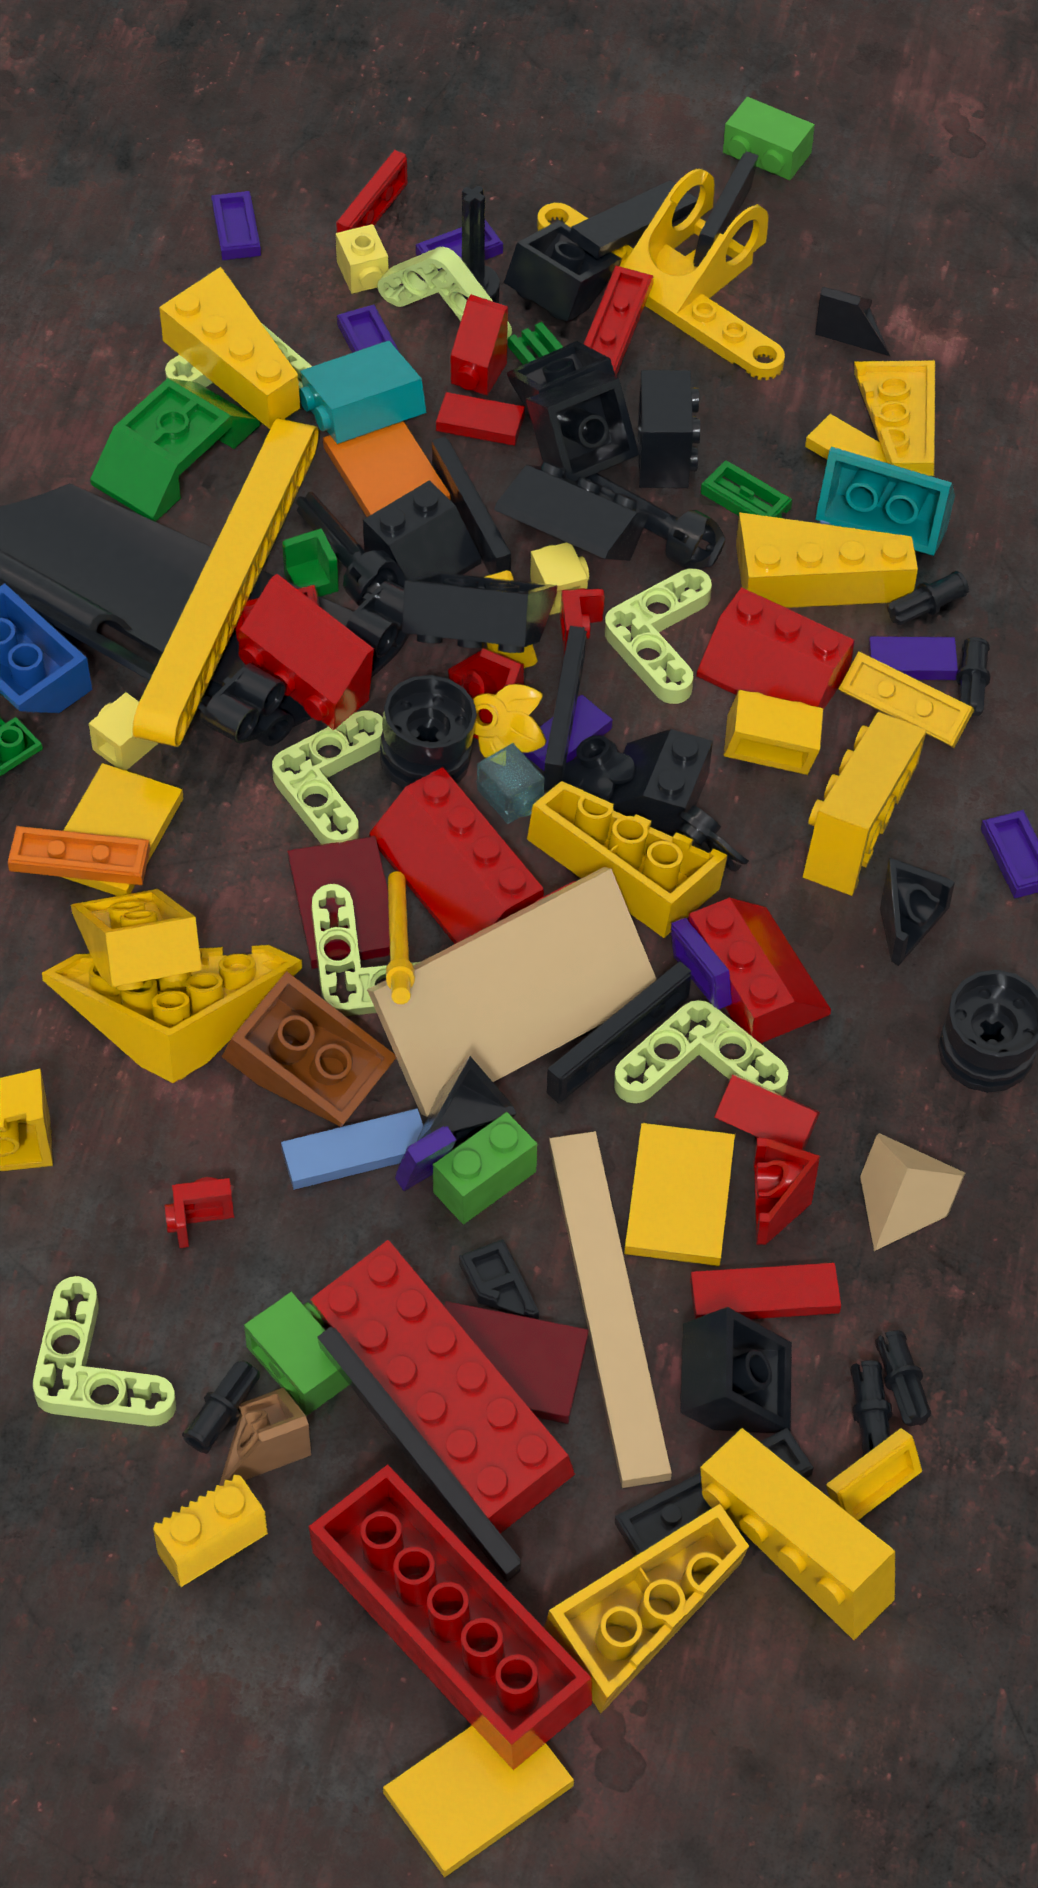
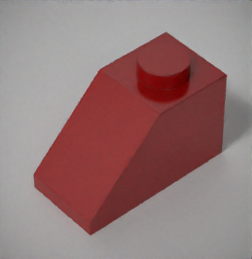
M470 294L451 352V384L488 396L507 364L508 306Z

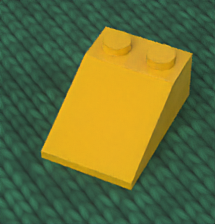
M159 889L71 904L72 914L100 977L110 986H116L117 990L138 989L144 985L143 981L158 978L163 982L181 981L188 978L189 972L202 970L196 917Z

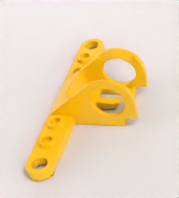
M694 169L684 175L674 185L636 246L632 248L629 245H625L612 251V253L622 258L620 267L653 275L654 283L645 303L646 307L731 364L736 363L745 369L748 374L751 373V377L757 376L758 380H761L762 377L765 380H769V377L774 379L776 375H780L781 371H783L785 359L783 348L709 299L752 264L753 252L766 243L768 213L758 204L745 209L733 220L724 234H719L698 267L694 266L693 260L696 249L684 256L676 251L675 248L694 233L699 236L706 223L701 217L713 208L715 188L714 178L710 173L703 169ZM699 185V197L692 212L682 223L673 227L672 218L679 201L687 191ZM551 203L539 210L537 229L539 231L549 226L551 223L548 220L552 221V217L554 220H556V217H558V220L563 218V222L569 227L588 218L566 204ZM753 220V230L744 247L732 238L746 222ZM726 254L733 259L726 262ZM763 354H765V357L770 355L769 358H773V361L761 363L755 360V358H758V355L763 357Z

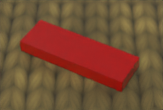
M397 150L391 153L336 222L337 233L377 223L408 184L406 154Z
M617 265L614 268L584 342V345L611 359L615 376H617L654 283L653 275Z
M835 1263L691 1272L690 1276L695 1319L725 1307H729L749 1319L839 1314L841 1309Z

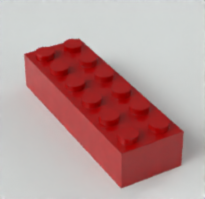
M389 1240L385 1241L310 1299L314 1308L320 1314L327 1329L329 1327L337 1329L500 1534L575 1475L569 1455Z
M388 1464L308 1526L313 1554L513 1770L592 1704V1678Z

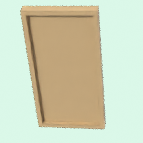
M603 867L414 965L415 981L410 988L411 997L407 1003L397 1004L392 1000L391 989L388 987L386 980L367 989L418 1109L421 1115L428 1117L439 1091L470 1056L494 1082L603 1024L657 979L612 869Z

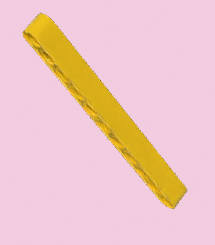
M276 418L139 701L133 720L132 732L135 738L174 747L180 746L314 458L319 437L317 426Z

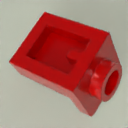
M580 588L576 590H562L560 625L564 655L570 626L585 627V631H587L586 639H590V623L602 622L605 601L603 589Z

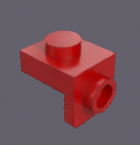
M204 1177L192 1183L172 1185L174 1203L165 1204L168 1233L177 1232L179 1248L189 1247L187 1224L234 1218L230 1178Z

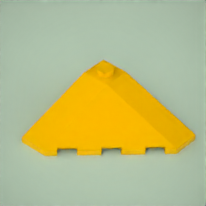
M270 945L252 946V954H231L228 956L223 955V947L199 948L202 970L189 972L188 978L181 981L163 982L160 978L143 981L144 985L141 988L124 991L117 990L116 986H110L100 977L91 954H75L42 972V979L140 1067L171 1083H175L207 1064L231 1040L233 1035L287 971L292 976H295L302 969V960Z

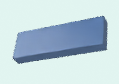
M418 1108L281 1142V1149L293 1190L401 1163L407 1147L417 1142L423 1128Z

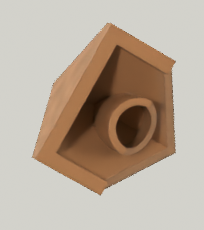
M284 1387L245 1401L240 1405V1416L219 1486H224L225 1480L232 1481L233 1475H240L243 1480H247L311 1456L309 1424L306 1415Z

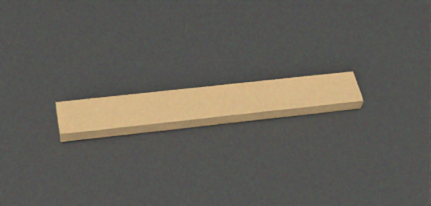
M596 1131L549 1138V1149L586 1323L589 1329V1337L621 1487L626 1488L670 1481L672 1472Z

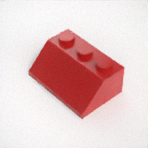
M275 574L269 580L239 630V656L245 665L251 663L283 681L286 685L284 695L292 697L304 707L310 717L316 721H322L332 730H335L369 701L374 648L280 575Z
M741 587L718 620L698 667L697 677L737 695L739 690L758 692L783 700L802 702L806 705L823 708L824 710L840 687L851 666L855 640Z
M729 897L689 913L688 921L729 970L732 1004L725 1007L727 1012L739 1027L759 1043L766 1042L831 1015V1008L767 907Z

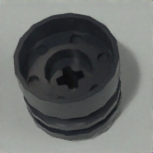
M426 675L414 676L400 682L388 694L383 712V731L380 740L379 757L382 769L392 782L405 788L442 767L457 784L467 774L471 760L472 739L477 717L474 700L468 692L450 679Z
M1001 970L977 972L960 983L952 994L938 1045L942 1064L953 1079L969 1089L987 1093L1005 1091L1022 1082L1033 1066L1038 1049V991L1033 984L1015 973Z

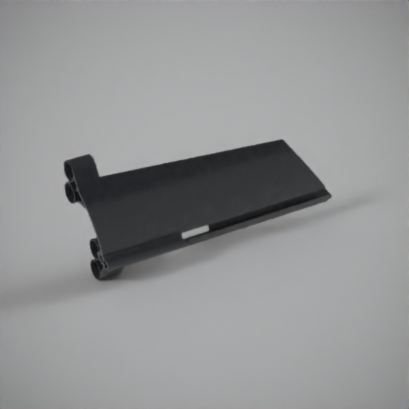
M70 483L32 498L0 506V586L5 583L50 624L150 681L156 666L97 633L98 625L103 622L162 656L213 548ZM261 570L248 600L259 598L274 575ZM390 580L383 582L372 594L367 593L363 597L362 604L355 611H351L318 596L322 609L374 648L371 678L399 653L410 635L402 633L404 588ZM290 583V584L293 585L296 589H299V588H300V587H298V586H296V585ZM234 628L198 706V709L201 710V722L236 743L240 744L256 739L266 746H273L281 742L290 733L292 727L312 719V717L308 715L304 707L296 700L284 695L286 685L283 681L251 663L247 665L243 663L239 656V642L237 640L236 628Z

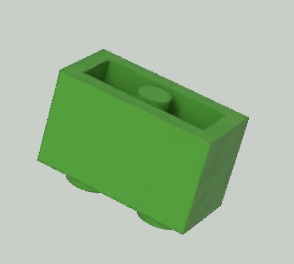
M746 97L725 124L723 153L739 160L746 151L759 155L756 167L791 180L812 153L815 124Z
M506 1112L433 1164V1193L464 1225L536 1173L537 1143Z
M290 1292L244 1324L246 1345L280 1387L285 1388L307 1416L349 1386V1384L320 1349L317 1337L325 1331L323 1328L324 1322L320 1314L310 1303L306 1302L303 1305Z

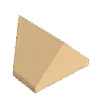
M879 1133L876 1136L860 1176L874 1251L947 1217L965 1172Z

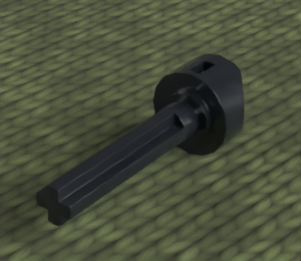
M476 186L473 190L465 187L462 190V261L493 302L499 303L500 279L492 268L485 265L484 189L480 186Z
M598 473L590 475L588 478L586 477V479L603 486L600 492L614 498L616 493H620L639 501L637 509L649 514L644 528L667 540L666 556L677 565L685 569L711 567L721 554L725 544V536L717 522L697 510H690L680 518H677ZM701 539L710 543L706 546V550L698 546Z
M308 492L305 498L301 496L297 498L295 503L299 507L296 511L313 530L322 528L336 557L347 568L343 579V586L346 593L358 606L362 604L363 597L367 593L372 594L387 580L404 588L405 581L407 580L406 576L389 554L382 550L365 552L313 492Z

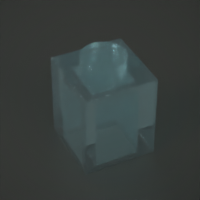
M514 743L477 763V790L507 824L520 817L531 815L533 804L544 796V777Z

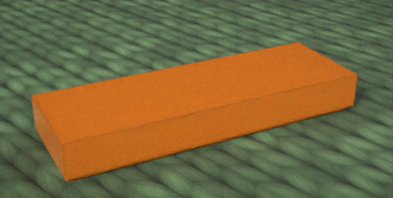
M16 826L8 858V867L11 872L143 885L150 853V842L146 839Z

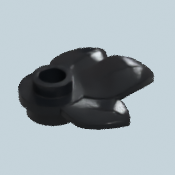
M594 735L584 739L578 745L576 759L566 763L563 782L605 801H609L614 793L615 784H622L633 780L635 764L629 755L619 753L615 743L608 740L605 736Z
M693 805L687 813L682 811L678 816L684 823L680 830L687 837L693 839L700 846L705 842L710 851L716 849L728 855L725 865L728 870L738 871L742 866L740 864L746 865L749 862L725 840L716 835L721 826L697 806Z

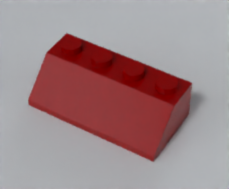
M443 767L406 786L369 833V837H376L379 851L395 871L404 874L407 886L454 944L534 904L536 900L544 897V888Z

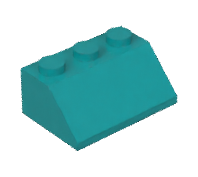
M831 447L815 520L829 522L834 526L912 536L914 550L934 556L948 528L955 498L952 482Z

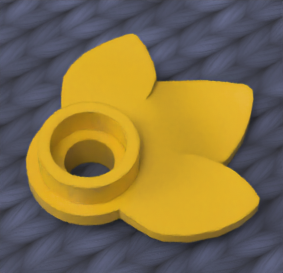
M509 684L496 695L484 693L473 698L477 713L474 734L478 736L482 755L489 762L496 766L507 768L511 763L513 751L529 753L545 746L546 738L541 728L529 716L542 700L543 694L530 686ZM481 709H488L492 713L493 720L491 723L486 724L480 720L479 711Z

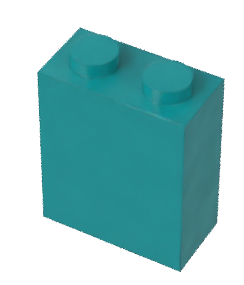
M390 341L300 371L303 387L299 388V396L306 412L311 411L314 414L320 430H326L337 444L427 413L422 378Z

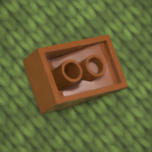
M286 971L233 1035L222 1058L257 1085L342 1127L395 1061L396 1056Z

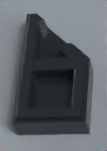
M503 1239L459 1255V1265L479 1304L505 1313L539 1319L538 1308Z

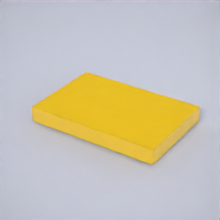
M102 763L63 831L149 840V862L184 799L183 790ZM62 877L116 896L131 894L135 887L134 884Z
M641 1123L624 1254L720 1266L735 1134Z
M470 1726L383 1787V1794L445 1878L574 1786V1779L546 1743L513 1770L473 1726Z

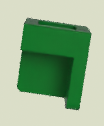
M322 528L285 539L282 542L284 574L289 583L300 588L315 585L320 597L339 591L337 558Z

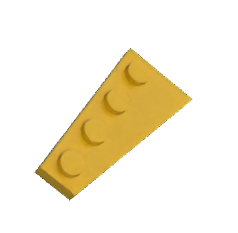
M854 361V375L887 463L928 476H934L935 361Z

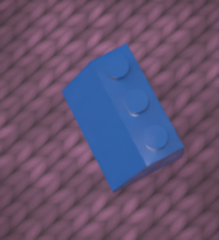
M4 583L0 586V694L19 711L60 713L92 690L87 657Z

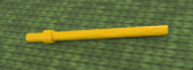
M395 871L388 876L390 963L386 967V982L391 989L392 1000L397 1004H405L410 1000V988L414 984L415 974L414 967L409 961L406 880L403 873Z

